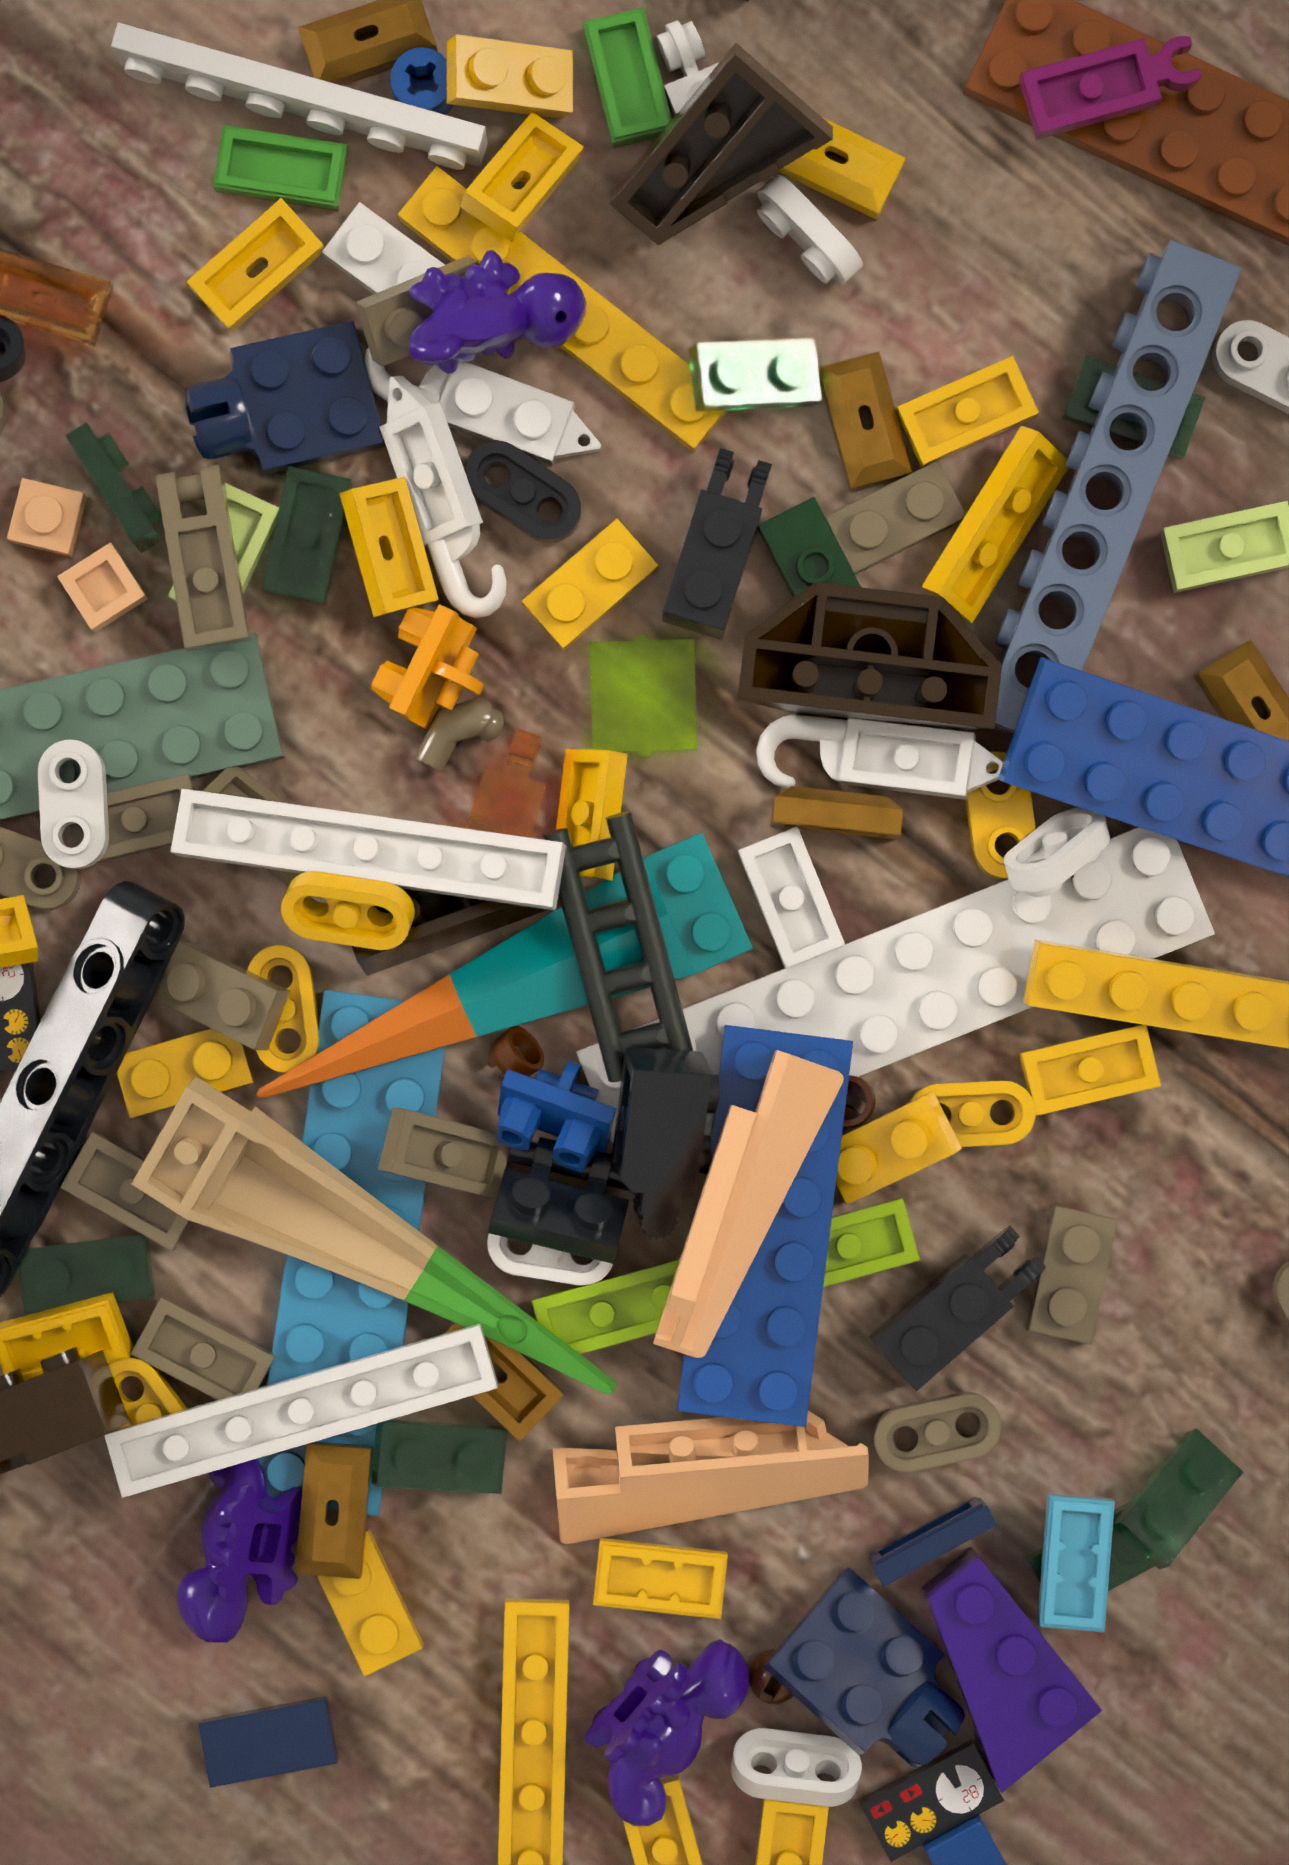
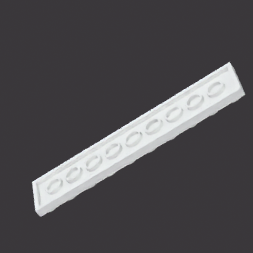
M1138 827L1111 838L1108 846L1100 852V856L1096 860L1084 865L1063 882L1062 887L1053 894L1043 897H1031L1025 892L1014 890L1010 886L1009 880H1005L787 969H782L684 1008L683 1012L693 1051L703 1053L712 1075H719L725 1025L851 1040L853 1041L849 1075L859 1077L1033 1007L1026 1005L1023 999L1035 939L1154 959L1212 936L1215 932L1178 841ZM659 1019L654 1020V1021H652V1022H649V1023L644 1024V1025L639 1026V1027H643V1026L651 1025V1024H654V1023H658V1022H659ZM597 1043L576 1051L590 1087L599 1090L596 1101L617 1108L611 1128L612 1134L610 1138L613 1143L621 1081H608L599 1044ZM707 1113L704 1135L711 1136L714 1114Z

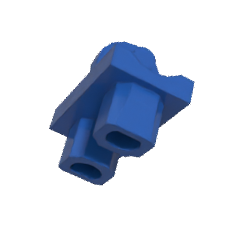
M572 1060L567 1062L561 1076L540 1069L536 1078L533 1079L507 1070L500 1088L497 1114L500 1118L496 1140L500 1144L517 1150H528L536 1130L554 1135L558 1139L554 1146L552 1159L561 1166L583 1172L597 1151L601 1153L606 1152L611 1140V1128L617 1108L596 1101L599 1090L578 1082L582 1064Z

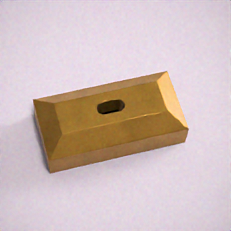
M377 0L297 27L314 78L341 86L391 70L396 60L408 50L420 47L431 48L438 52L421 0ZM372 30L378 32L375 37L363 41L356 40V37L360 34Z
M880 351L818 367L817 374L849 492L852 493L897 481L911 474V465ZM860 409L869 411L873 425L872 429L866 430L862 427L858 413Z
M1251 639L1194 675V678L1220 718L1289 741V697ZM1253 698L1258 699L1266 710V720L1261 719L1251 704Z
M791 786L775 796L770 826L795 828L798 826V829L896 840L901 835L903 809L888 796Z
M454 1323L446 1333L466 1327ZM485 1337L491 1361L495 1362L506 1372L507 1379L502 1382L498 1381L499 1386L497 1389L476 1394L472 1397L520 1442L565 1393L526 1355Z
M319 1441L306 1444L295 1574L354 1579L362 1577L373 1446ZM336 1500L339 1504L337 1523H330L327 1520L328 1501Z

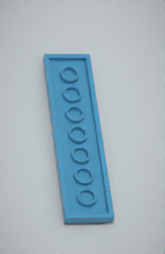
M324 990L319 1022L320 1045L318 1053L404 1001ZM446 1046L310 1085L302 1140L310 1149L419 1232L421 1229L427 1182L379 1171L378 1166L393 1107L408 1109L434 1117L437 1116ZM286 1254L272 1354L275 1355V1358L270 1366L267 1385L404 1346L410 1303ZM393 1419L319 1440V1442L373 1446L367 1515L379 1516ZM306 1444L258 1458L265 1475L267 1493L273 1499L293 1487L303 1489ZM336 1500L328 1501L327 1509L339 1511L338 1502Z

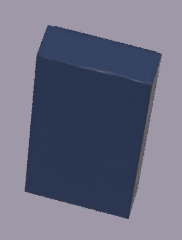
M974 1497L871 1553V1557L868 1559L882 1586L885 1587L997 1526V1523L981 1498Z
M327 1696L202 1719L198 1724L210 1788L337 1764L339 1760Z

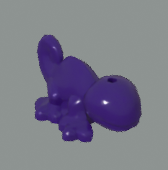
M494 250L486 251L480 266L476 264L470 265L465 275L461 277L455 273L445 275L439 268L430 267L426 270L422 281L410 288L409 294L413 299L429 306L433 312L429 318L423 321L410 334L408 350L414 360L420 361L424 365H436L444 373L452 374L457 370L460 361L469 362L476 357L478 352H482L485 356L496 352L504 359L511 358L515 351V342L523 337L545 349L561 346L577 332L585 317L587 302L583 290L574 279L567 275L538 273L528 278L515 292L508 295L509 288L518 282L521 274L511 263H503L500 255Z
M258 1458L208 1473L211 1481L220 1491L209 1502L202 1524L201 1540L205 1555V1567L196 1569L182 1578L177 1594L178 1608L183 1621L192 1633L205 1642L227 1643L234 1639L240 1630L248 1606L247 1575L250 1574L254 1578L258 1595L261 1601L267 1605L278 1604L282 1600L284 1591L292 1589L298 1582V1577L292 1570V1566L295 1563V1555L292 1553L291 1547L298 1540L302 1490L293 1487L273 1499L267 1493L265 1475Z
M721 1639L711 1642L688 1669L681 1663H677L672 1667L670 1655L663 1650L656 1651L650 1658H645L638 1662L633 1676L624 1686V1691L615 1697L608 1706L603 1707L595 1714L592 1726L586 1732L584 1740L595 1748L609 1744L603 1756L607 1761L611 1762L608 1774L609 1795L615 1811L623 1821L632 1826L649 1827L661 1820L666 1810L667 1796L660 1778L674 1776L683 1772L696 1758L701 1746L704 1716L713 1719H726L733 1715L744 1702L749 1688V1669L739 1650Z

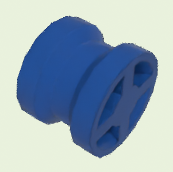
M417 47L406 51L396 60L391 70L390 81L395 101L447 115L453 105L447 104L446 58L431 48ZM429 73H432L428 78L417 79L414 77V75L419 77L422 75L427 76Z

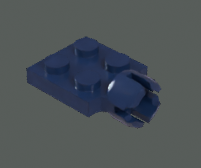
M354 320L230 348L229 355L232 371L223 378L193 384L187 389L186 410L190 425L195 426L196 435L193 436V439L201 456L206 459H216L242 452L251 454L259 464L261 476L383 448L385 445L379 428L382 425Z
M850 1567L844 1569L762 1666L858 1755L866 1753L874 1742L880 1741L888 1744L910 1766L918 1768L934 1760L947 1747L948 1743L944 1739L945 1735L950 1731L956 1736L965 1718L963 1708L937 1685L934 1677L935 1668L945 1654Z

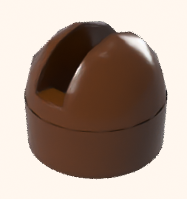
M514 1026L502 1033L491 1044L488 1053V1065L491 1069L498 1066L502 1072L499 1079L502 1081L507 1070L530 1077L543 1067L544 1054L537 1040L527 1030Z
M849 1075L847 1092L866 1103L862 1113L851 1105L846 1104L843 1126L854 1127L863 1124L871 1117L875 1109L876 1097L873 1088L867 1081L860 1077Z
M777 1649L766 1650L757 1655L749 1668V1683L753 1693L757 1698L769 1704H781L794 1696L780 1682L774 1694L764 1691L772 1675L762 1666Z

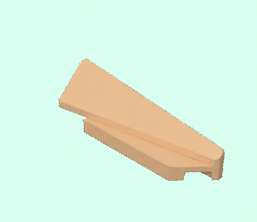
M776 1050L774 1051L755 1112L734 1105L729 1106L653 1344L695 1358H701L706 1355L843 1083L844 1078L839 1071Z
M810 1411L807 1414L806 1427L716 1417L615 1427L617 1450L552 1449L560 1541L563 1544L578 1543L863 1489L868 1485V1447L861 1443L857 1446L846 1445L827 1433L824 1420Z

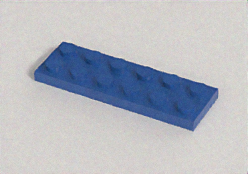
M1040 657L998 777L999 780L1289 877L1288 740Z
M725 1025L718 1075L719 1102L717 1111L713 1115L710 1165L729 1106L734 1105L755 1112L774 1051L778 1050L839 1071L843 1075L844 1080L706 1355L701 1358L683 1355L677 1411L806 1427L853 1041L731 1025Z

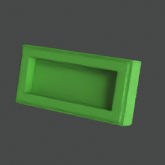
M644 7L584 21L583 30L612 148L657 138L672 119Z
M223 125L213 188L217 193L275 202L282 198L288 204L339 211L349 148L347 144Z

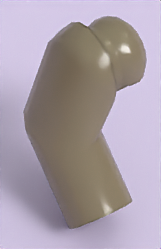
M479 698L456 704L452 711L443 708L433 720L414 759L442 773L458 741L475 736L486 742L496 739L504 726L502 713L492 708V704L489 701Z

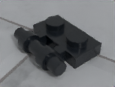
M539 1137L538 1143L532 1141L528 1150H517L510 1147L507 1161L532 1167L531 1172L528 1175L504 1169L488 1233L614 1264L629 1199L605 1194L606 1186L631 1191L620 1180L617 1163L613 1161L612 1154L597 1151L585 1170L578 1172L561 1166L552 1159L556 1140ZM553 1172L588 1181L586 1189L549 1180L550 1174Z

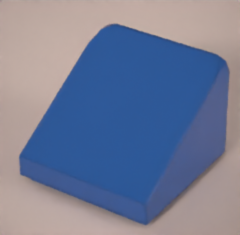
M980 1814L923 1844L924 1850L933 1865H1007Z

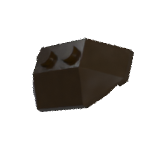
M815 582L761 624H758L745 634L737 700L795 714L844 720L854 718L946 730H994L1002 664L986 649L975 633L943 597Z

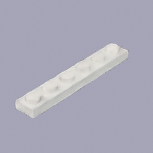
M119 22L117 23L111 48L119 64L125 67L124 72L137 80L151 84H160L163 77L184 83L186 91L203 99L221 101L222 95H227L246 101L245 106L249 110L263 116L281 118L283 112L305 117L307 118L306 124L323 133L342 135L344 129L365 134L368 135L367 141L370 144L391 152H403L405 146L428 152V159L451 169L462 170L465 163L478 167L482 166L488 145L485 126Z
M181 789L171 846V853L176 856L299 874L308 871H321L386 881L403 889L556 910L566 845L563 842L189 789Z
M480 1323L116 1429L104 1435L123 1498L497 1389L499 1385Z

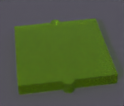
M640 634L636 637L635 641L589 642L593 750H612L621 753L639 752L642 758H648L652 752L698 749L694 639L648 640L647 636Z

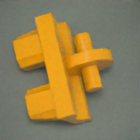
M438 605L435 612L415 607L407 609L399 626L398 638L406 644L417 648L409 667L406 669L386 661L380 665L371 684V690L390 703L389 709L410 723L427 731L439 706L452 711L462 690L472 695L480 696L485 686L483 682L469 675L479 656V653L468 648L477 628L461 619L455 611L442 605Z

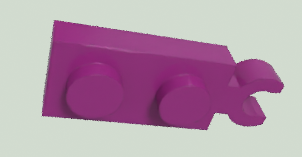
M1178 36L1172 38L1164 44L1160 53L1150 56L1145 39L1142 38L1021 72L1019 82L1036 140L1156 107L1162 100L1159 90L1160 86H1165L1173 91L1191 89L1199 82L1202 76L1200 69L1179 72L1171 63L1173 56L1189 52L1192 46L1191 37Z

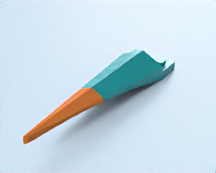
M702 832L647 857H643L675 980L696 975L753 950ZM620 872L613 875V881L605 880L585 892L589 909L627 899ZM562 907L259 1089L256 1096L261 1098L271 1097L587 1006L586 995ZM634 924L596 934L606 971L643 961ZM650 986L638 988L635 990L623 992L612 996L613 998L619 997L622 995L650 988Z

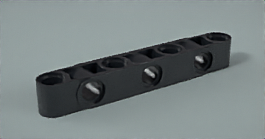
M123 881L116 884L102 900L80 947L72 956L0 1102V1297L9 1287L33 1237L41 1227L155 996L158 983L181 939L185 927V916L182 908L134 882Z

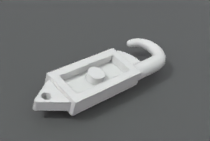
M368 347L364 362L371 388L375 394L388 402L389 380L392 376L386 372L384 366L382 367L372 360ZM460 361L457 370L452 374H446L434 365L425 374L419 387L413 385L431 404L441 403L450 428L488 442H508L533 459L552 466L557 458L601 451L600 442L574 412V402L468 362ZM582 437H587L590 443L587 446H581L578 441Z
M404 376L390 377L387 423L379 428L397 478L405 477L422 541L424 546L428 547L443 592L451 605L463 615L473 618L490 616L500 608L506 596L507 581L503 567L498 564L494 565L491 569V590L487 596L478 598L470 591L459 560L470 554L477 545L480 537V524L483 521L441 403L431 404Z
M802 714L783 716L770 723L760 735L756 749L757 764L764 777L774 785L784 788L795 786V779L782 773L777 768L774 760L777 746L787 739H800L820 742V757L823 768L832 780L842 785L967 800L969 792L999 780L998 777L1004 763L978 744L975 733L854 718L844 720ZM992 764L999 766L995 774L987 772L988 767Z

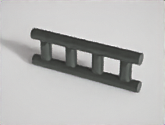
M630 811L606 817L610 833L609 838L583 845L572 846L568 828L557 829L543 834L544 840L563 842L566 845L559 898L609 1082L621 1081L625 1047L652 1049L666 1047L668 1050L693 1051ZM617 862L627 899L589 909L580 872ZM634 924L643 961L606 971L596 934ZM650 986L659 1022L622 1032L612 995Z

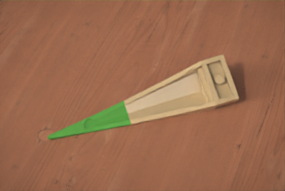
M195 1077L186 1086L131 1183L187 1220L243 1238L345 1276L461 1326L469 1327L481 1323L485 1337L543 1363L604 1394H613L617 1386L615 1381L257 1107L249 1111L198 1077Z

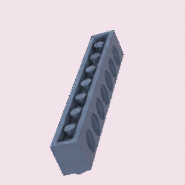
M1171 239L1160 257L1149 253L1135 286L1136 290L1145 293L1137 316L1128 312L1125 313L1112 344L1113 349L1122 352L1114 374L1101 373L1088 405L1089 408L1099 411L1090 434L1082 431L1078 432L1066 460L1065 467L1075 470L1067 493L1055 490L1041 526L1052 531L1043 553L1034 549L1031 550L1020 576L1018 585L1028 588L1027 594L1019 612L1008 609L995 640L996 645L1005 648L1000 659L1002 671L995 723L996 730L1013 736L1029 688L1020 684L1015 675V665L1020 657L1025 655H1033L1038 658L1043 657L1083 671L1242 267ZM1170 302L1182 307L1188 319L1187 328L1181 331H1170L1164 328L1157 318V306ZM1142 361H1149L1159 366L1164 374L1163 388L1156 391H1148L1141 388L1133 377L1134 365ZM1118 420H1127L1136 425L1141 434L1139 448L1130 451L1118 448L1110 438L1109 429L1111 423ZM1094 479L1109 481L1115 487L1118 494L1116 507L1110 510H1100L1092 506L1086 497L1087 483ZM1070 538L1086 540L1094 550L1095 558L1092 567L1085 570L1070 567L1062 555L1064 541ZM1055 596L1063 599L1069 605L1071 621L1068 627L1052 629L1041 621L1038 610L1042 599Z

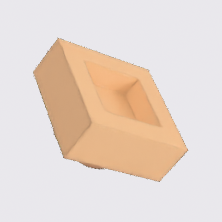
M22 478L7 540L14 544L73 557L87 496L84 492Z
M111 542L57 576L88 626L95 633L148 600L143 589Z

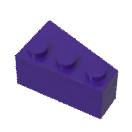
M970 1547L922 1586L991 1774L1000 1792L1003 1793L1097 1716L1102 1709L982 1559Z

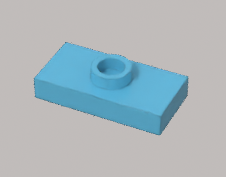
M1047 1493L1037 1618L1039 1627L1105 1632L1115 1506L1113 1499Z

